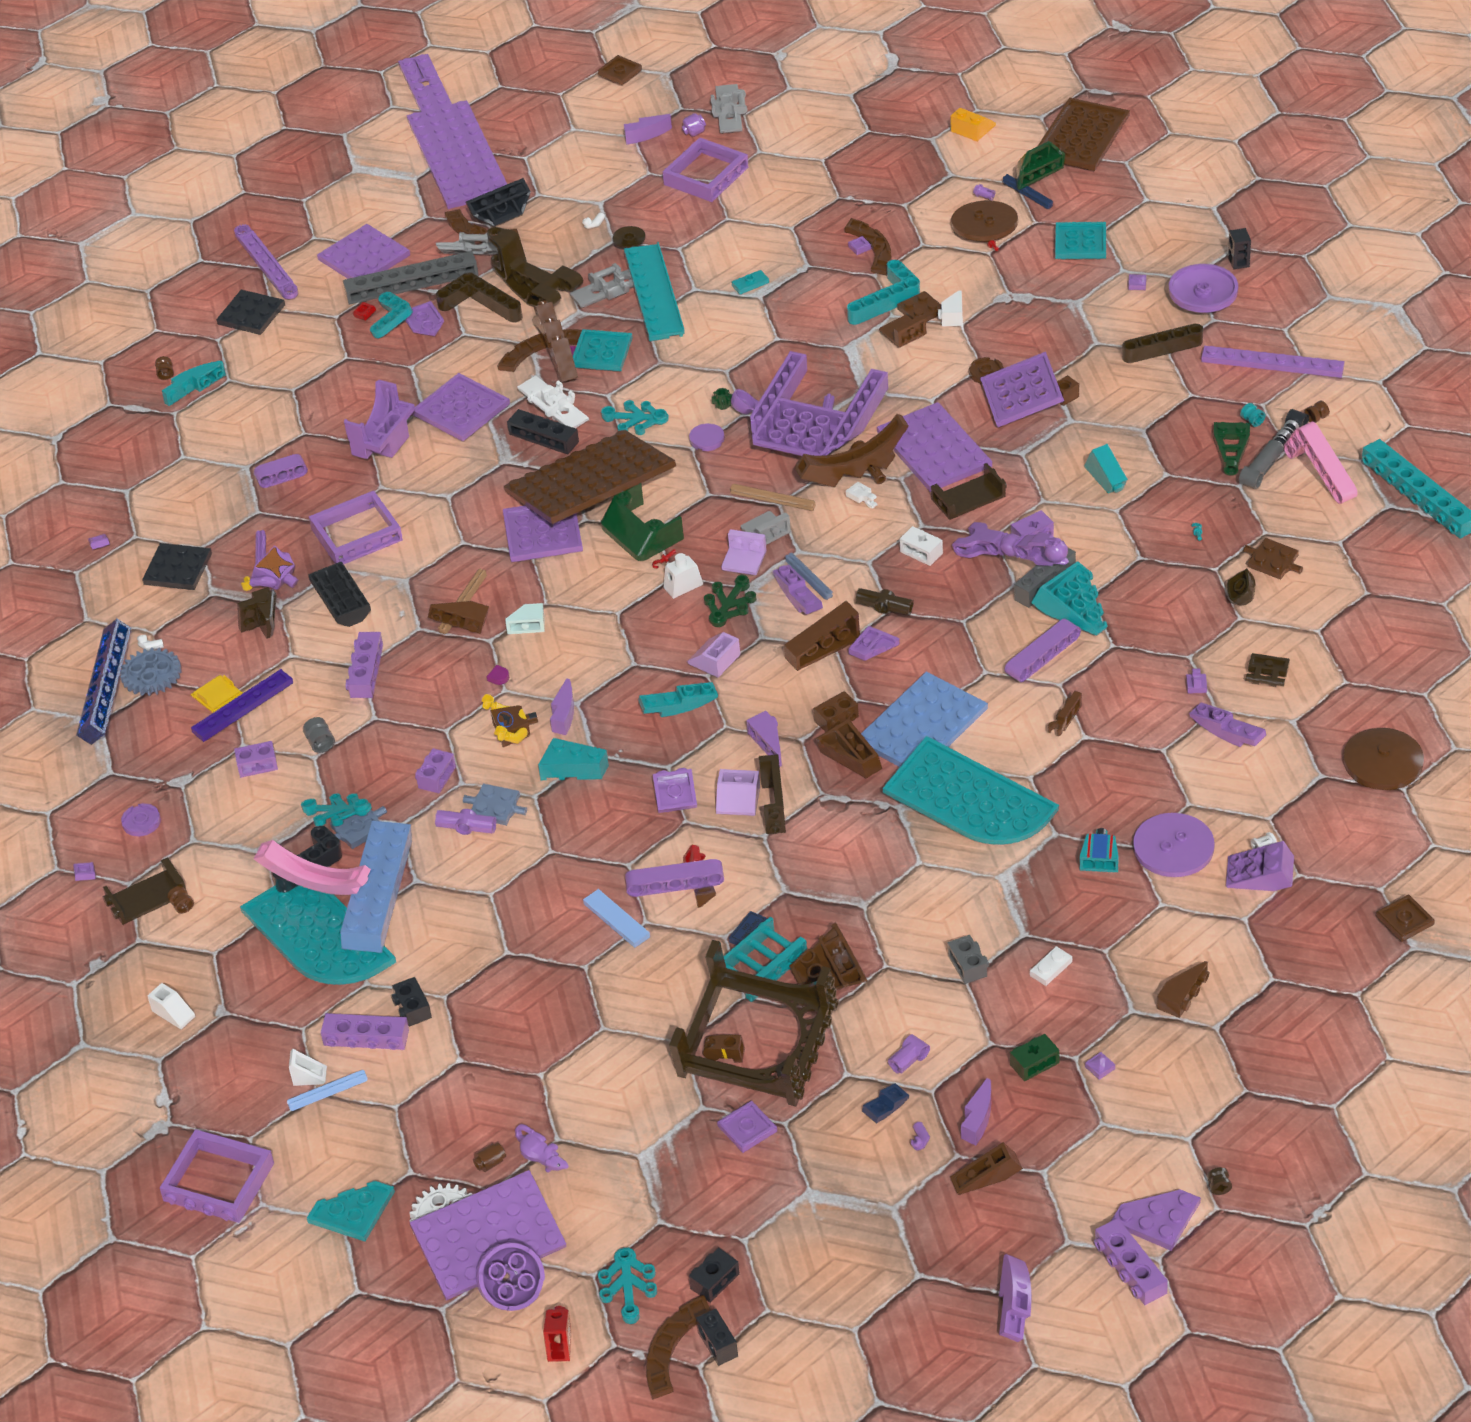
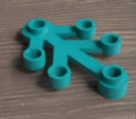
M632 400L625 401L624 410L633 413L615 412L612 406H606L601 410L602 418L606 422H611L614 419H630L625 423L618 424V431H628V428L635 424L648 420L634 427L636 435H643L646 432L645 429L654 424L662 425L669 420V415L664 409H655L649 401L641 403V410L634 405Z
M339 793L332 794L329 797L331 805H317L315 799H307L301 803L302 810L307 816L314 815L317 811H326V813L316 815L313 818L315 826H323L326 824V819L330 818L332 826L337 827L343 824V819L355 814L364 816L372 808L367 799H359L356 793L346 797L349 805L342 800Z
M621 1248L614 1255L615 1262L608 1269L599 1271L598 1280L602 1285L609 1284L612 1277L621 1268L622 1275L609 1288L601 1289L599 1295L603 1303H610L613 1300V1296L624 1287L625 1306L621 1310L622 1319L627 1324H634L639 1320L640 1313L639 1308L634 1305L632 1285L644 1292L648 1298L655 1297L658 1291L655 1283H646L632 1274L631 1267L641 1272L643 1277L648 1280L653 1279L656 1272L652 1264L645 1265L638 1261L633 1249Z

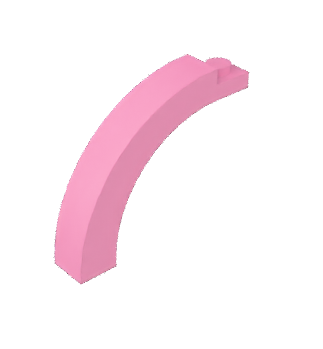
M274 840L262 843L254 857V860L260 865L290 882L308 889L335 895L357 894L359 888L367 882V876L371 870L366 865L350 869H335L321 866L294 855Z

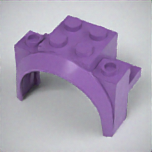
M383 380L375 382V402L365 426L364 423L357 424L347 421V419L344 420L352 455L368 459L372 453L392 458L408 439L407 419L414 412L415 406L414 404L399 400L396 384Z

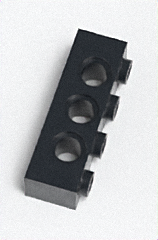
M520 409L507 421L509 435L567 455L579 443L578 430L576 428Z

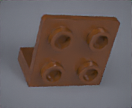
M904 315L880 327L879 332L900 348L927 334L926 318L920 315L911 319L908 315Z

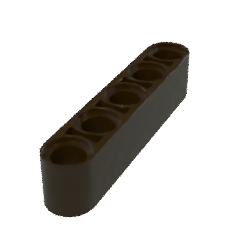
M1195 323L1126 340L1122 344V360L1126 363H1134L1201 346L1203 343V326Z

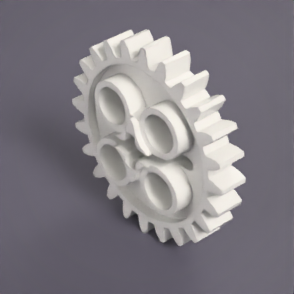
M450 1183L446 1185V1188H442V1185L439 1184L438 1190L431 1186L429 1194L422 1191L423 1198L416 1197L417 1204H412L413 1211L410 1212V1222L444 1208L450 1202L453 1204L473 1194H467L466 1188L459 1191L458 1185L451 1189Z

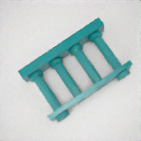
M769 917L724 956L726 968L738 971L733 967L741 961L758 972L756 976L777 981L790 969V965L807 950V942L801 936L796 941L790 942L774 931L773 918ZM769 937L786 949L781 954H776L761 943ZM756 949L772 961L767 966H762L747 955ZM745 993L746 999L751 1002L758 997Z

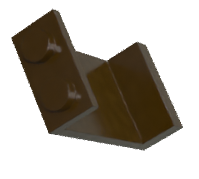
M985 463L984 475L943 491L938 484L932 485L931 500L951 520L1006 497L1007 484L1003 478L999 477L994 468Z
M168 857L161 860L162 872L112 895L107 886L103 887L105 893L102 896L107 907L111 906L110 910L113 917L119 919L122 925L169 904L167 896L172 888L183 886L186 889L183 879Z

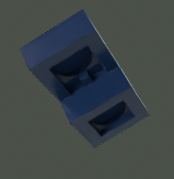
M894 1083L882 1089L878 1098L864 1104L862 1112L877 1124L900 1108L909 1099L910 1095Z

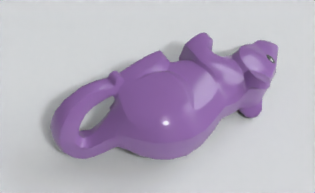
M519 1124L516 1127L515 1136L520 1142V1151L525 1159L541 1163L546 1167L545 1171L547 1173L551 1170L568 1169V1163L560 1158L556 1152L558 1149L556 1144L551 1143L548 1146L545 1143L546 1138L524 1124ZM521 1130L527 1132L528 1134L522 1135Z

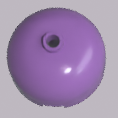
M504 1243L491 1248L480 1260L476 1272V1283L481 1296L493 1307L507 1311L520 1310L532 1304L538 1298L543 1281L545 1280L544 1267L538 1255L532 1249L517 1243ZM506 1273H507V1274H508V1279H507L506 1281H504L503 1278L505 1277V1275H506Z

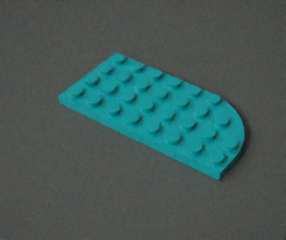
M928 736L922 740L883 787L884 794L969 839L985 844L1005 845L1026 840L1040 832L1059 810V804Z
M300 885L288 892L282 893L273 886L240 906L241 912L298 972L311 980L333 985L351 984L369 979L396 963V957L385 946L382 953L342 949L341 928L347 907L334 894L315 891Z

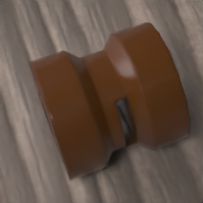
M166 356L157 358L155 361L157 377L161 380L170 379L173 376L172 360Z
M1320 400L1314 406L1305 408L1304 413L1309 414V422L1317 423L1320 421V418L1324 419L1329 416L1330 410L1328 405Z
M176 886L169 891L167 898L178 913L184 914L192 909L194 901L183 886Z

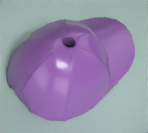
M736 389L732 394V407L741 414L751 413L759 403V401L744 390Z

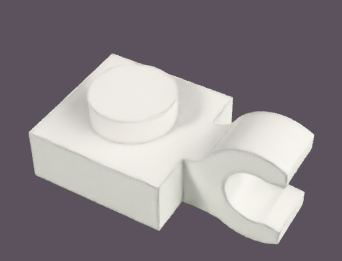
M860 482L855 483L846 490V497L858 503L864 501L871 509L877 506V503L873 501L877 496L871 493V488Z

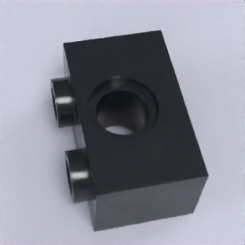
M718 1247L713 1253L707 1255L699 1267H695L689 1275L690 1289L700 1296L704 1295L706 1300L711 1303L740 1274L738 1261Z

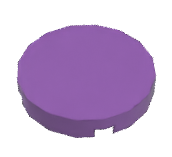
M700 424L694 427L689 434L690 444L693 448L697 450L699 448L702 451L715 450L725 440L723 429L715 424Z
M142 803L138 804L137 807L133 808L132 806L123 813L121 822L127 834L140 837L154 832L159 827L161 818L155 806Z

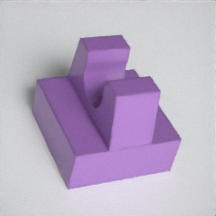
M1192 669V674H1186L1188 693H1207L1206 674H1201L1200 669Z

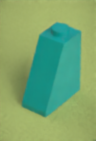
M1105 444L1091 450L1084 465L1085 469L1108 494L1122 491L1128 479L1109 445Z

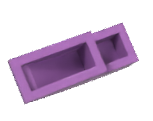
M671 115L639 118V122L624 124L626 144L646 141L672 129Z
M566 678L551 703L553 715L550 718L552 732L567 735L574 715L571 681Z
M988 1078L965 1106V1121L961 1125V1139L975 1146L984 1134L991 1113V1080Z

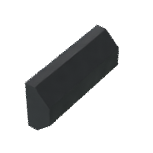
M342 561L308 574L310 582L338 624L350 627L361 623L371 611L369 602Z

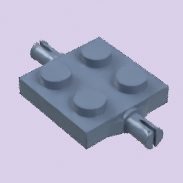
M483 783L475 797L467 795L463 797V803L473 804L471 810L476 815L496 817V824L507 826L510 818L515 813L522 815L527 813V807L517 806L520 797L518 790Z
M382 806L375 811L370 810L364 816L355 814L343 819V824L337 827L332 826L330 822V826L336 832L334 835L339 840L344 841L351 849H354L366 842L372 821H379L378 818L387 813V810Z

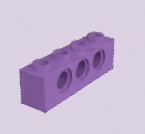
M359 632L358 638L354 640L355 652L351 654L352 666H349L348 669L349 679H346V690H349L350 698H373L383 650L381 632Z
M325 1013L320 1033L324 1046L405 1050L409 1027L406 1017Z
M1118 1218L1095 1229L1094 1244L1096 1248L1105 1254L1109 1265L1116 1268L1121 1280L1131 1287V1291L1136 1299H1140L1144 1305H1147L1167 1294L1168 1280Z

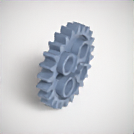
M151 647L150 651L143 649V653L136 651V656L130 655L131 660L125 659V664L121 665L120 677L124 688H127L129 692L133 690L134 694L140 692L141 696L145 693H148V696H150L152 692L158 695L159 690L165 692V687L172 688L171 683L176 684V679L180 678L179 673H182L177 655L174 656L173 652L168 653L167 649L161 651L160 647L156 651H154L153 647Z

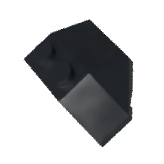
M521 178L470 199L465 203L473 217L492 227H496L523 215L531 191L524 178Z

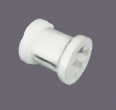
M1271 832L1266 833V836L1251 839L1252 849L1277 843L1275 836Z

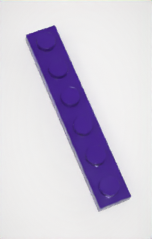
M282 669L278 670L192 726V733L205 742L293 684L292 677Z

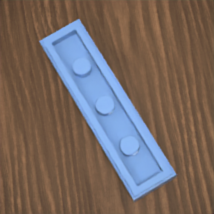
M599 889L583 899L586 907L634 948L650 938L649 931Z

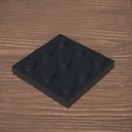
M241 289L216 319L217 325L261 335L285 306V301Z
M160 543L142 579L143 585L195 590L212 555L211 548Z

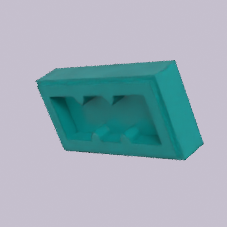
M759 270L731 282L732 287L741 295L768 284L769 278L762 270Z

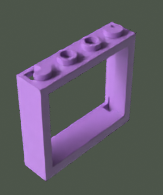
M698 138L664 169V185L713 202L749 168L748 154L703 138ZM701 153L731 163L709 184L680 174Z
M375 491L309 516L311 530L335 564L341 561L343 564L349 563L403 541L401 527ZM373 507L377 509L389 526L339 547L334 545L323 529L328 525Z
M195 1129L160 1186L163 1201L169 1202L170 1205L183 1206L188 1210L200 1211L208 1216L213 1215L226 1221L230 1220L240 1223L274 1165L272 1153L267 1149ZM198 1150L255 1166L234 1203L177 1187Z

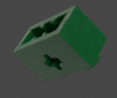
M1046 1034L1035 1037L1028 1043L1010 1051V1066L1024 1082L1060 1063V1050Z

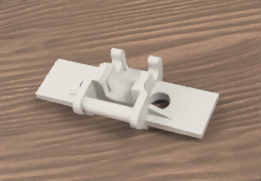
M534 376L517 386L527 396V400L530 403H534L535 406H538L545 412L547 417H552L553 420L556 419L561 424L577 428L589 420V417L573 405L575 393L570 390L568 392L569 395H565L562 391L563 384L560 381L556 382V387L554 388L552 385H547L539 377ZM561 411H568V413L562 414Z

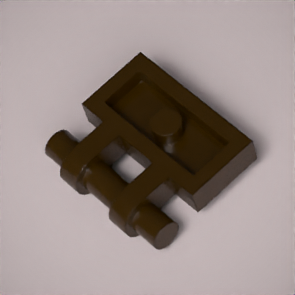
M1252 653L1248 672H1254V674L1247 673L1246 681H1251L1253 684L1258 685L1259 683L1270 684L1271 687L1285 686V679L1278 677H1287L1290 659ZM1261 674L1272 675V677L1263 676Z

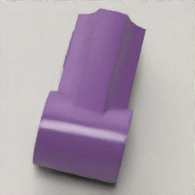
M911 1034L903 1042L902 1048L888 1059V1064L895 1073L902 1074L916 1060L922 1061L927 1057L930 1045Z

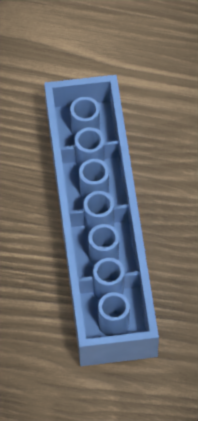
M372 821L359 865H366L371 870L367 876V882L359 888L357 894H351L341 928L342 949L382 953L412 843L411 824Z

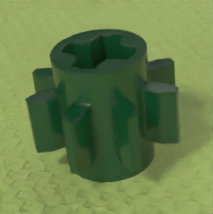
M719 388L713 392L714 396L711 399L712 404H715V408L725 410L732 406V394H730L729 390Z

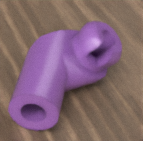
M917 1122L913 1125L917 1136H915V1140H911V1145L915 1150H922L927 1145L930 1135L923 1123Z

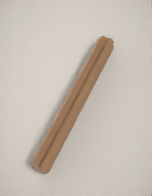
M732 484L730 492L733 495L814 511L816 506L814 500L748 486Z
M481 568L477 570L456 602L471 600L486 578V570ZM441 622L438 627L439 632L447 634L452 625Z

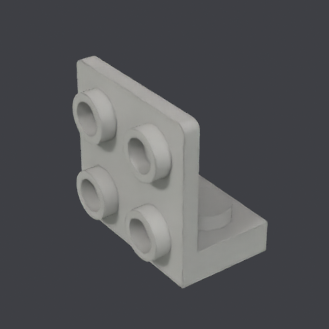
M767 511L742 524L741 530L764 534L767 545L791 532L790 516L785 512L776 517L771 511Z

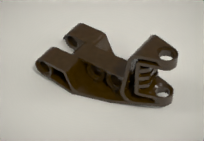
M492 227L487 230L488 241L498 251V254L491 257L492 267L509 288L527 305L535 307L538 305V302L547 300L548 303L553 302V306H555L561 299L558 290L573 292L583 284L584 280L580 273L564 265L551 274L528 263L520 236L515 231L499 227Z

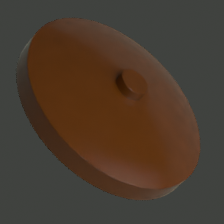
M1371 728L1357 733L1347 742L1343 755L1344 767L1350 777L1361 785L1376 790H1395L1411 784L1421 774L1424 762V754L1418 742L1410 735L1391 728Z

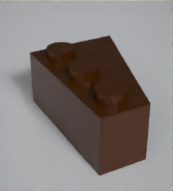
M849 719L816 738L820 753L864 778H868L882 769L878 753Z

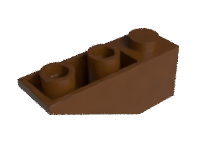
M473 601L430 604L428 618L481 634L489 606Z
M1204 961L1168 980L1157 996V1009L1178 1018L1182 1016L1184 1011L1187 1012L1193 997L1198 996L1202 983H1206L1209 978L1208 962Z

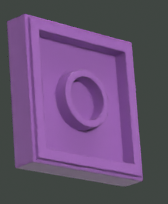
M753 1101L748 1102L717 1122L718 1127L742 1153L777 1132V1126Z

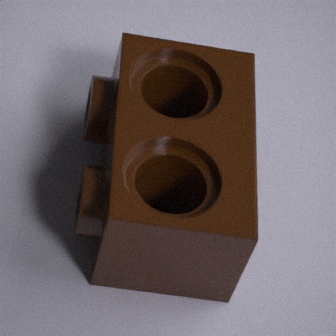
M845 691L813 708L814 722L825 732L847 719L852 722L859 717L858 703Z

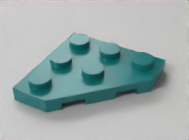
M372 1181L361 1189L355 1190L353 1188L339 1193L338 1197L327 1201L326 1199L319 1200L307 1216V1222L365 1242L394 1195V1187Z

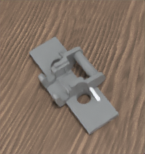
M737 84L715 86L717 100H715L714 95H711V108L713 116L719 117L720 133L742 131L741 114H745L748 110L745 105L746 92L738 89Z
M460 232L459 241L453 243L436 242V246L443 254H460L469 251L479 255L498 254L497 248L488 241L487 233L484 235ZM475 241H483L481 245H475Z
M614 263L611 267L596 273L591 272L588 274V278L592 284L571 292L570 296L580 307L584 308L607 298L610 300L625 294L634 287L629 269L621 272V268ZM614 273V279L612 281L606 282L602 278L604 276Z

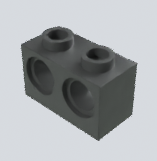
M971 935L947 942L948 957L964 984L987 977L988 959L985 955L982 956L978 942H974Z

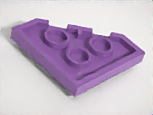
M1180 1189L1121 1204L1112 1220L1118 1218L1130 1234L1172 1251L1198 1208L1201 1198Z

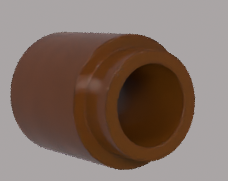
M498 1142L495 1144L491 1143L474 1154L475 1159H473V1163L479 1171L487 1172L503 1162V1159L506 1157L505 1150Z

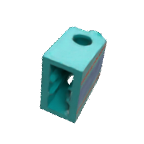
M1098 828L1095 834H1087L1080 853V871L1118 873L1119 856L1116 837L1108 835V831L1104 828Z

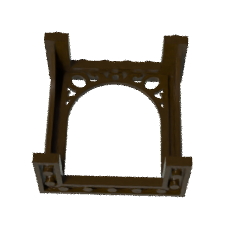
M712 940L705 956L711 979L689 1033L686 1037L685 1030L676 1027L669 1043L677 1076L686 1079L687 1074H692L787 1098L788 1105L796 1107L798 1101L803 1099L805 1083L809 1082L811 1078V1067L818 1060V1049L824 1044L826 1028L829 1029L831 1026V1015L838 1008L839 999L836 998L837 989L834 987L835 978L832 977L831 968L823 966L818 980L811 984L797 985L727 969L720 941ZM722 988L783 1003L795 1013L800 1022L801 1036L795 1051L788 1055L785 1061L771 1068L760 1070L746 1069L695 1056ZM800 1005L803 1008L799 1010L797 1009V1006ZM809 1011L817 1012V1015L812 1019L806 1020L803 1018L804 1014ZM811 1025V1030H806V1027ZM772 1073H777L778 1078H776V1076H770V1075H771Z

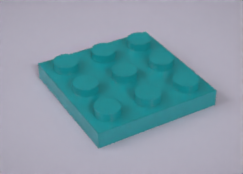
M1056 222L1055 259L1106 258V222Z
M582 329L573 354L575 367L622 371L633 339L632 333Z

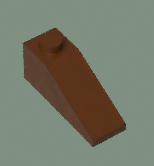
M1002 1142L950 1176L957 1194L961 1195L1005 1181L1023 1168L1016 1153Z

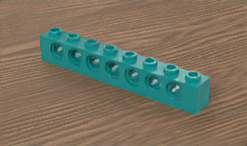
M1381 439L1363 447L1362 462L1374 470L1376 474L1393 485L1458 538L1461 539L1471 533V510Z

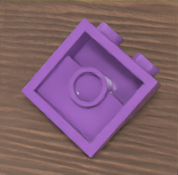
M679 768L672 772L659 771L653 774L658 813L697 808L692 769Z

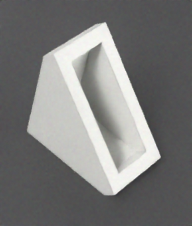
M294 1049L290 1051L289 1070L293 1086L320 1085L325 1083L326 1065Z

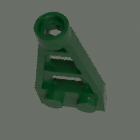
M1214 422L1213 439L1224 466V472L1229 476L1236 475L1250 440V423ZM1223 439L1240 441L1238 444H1225ZM1226 452H1237V456H1226Z

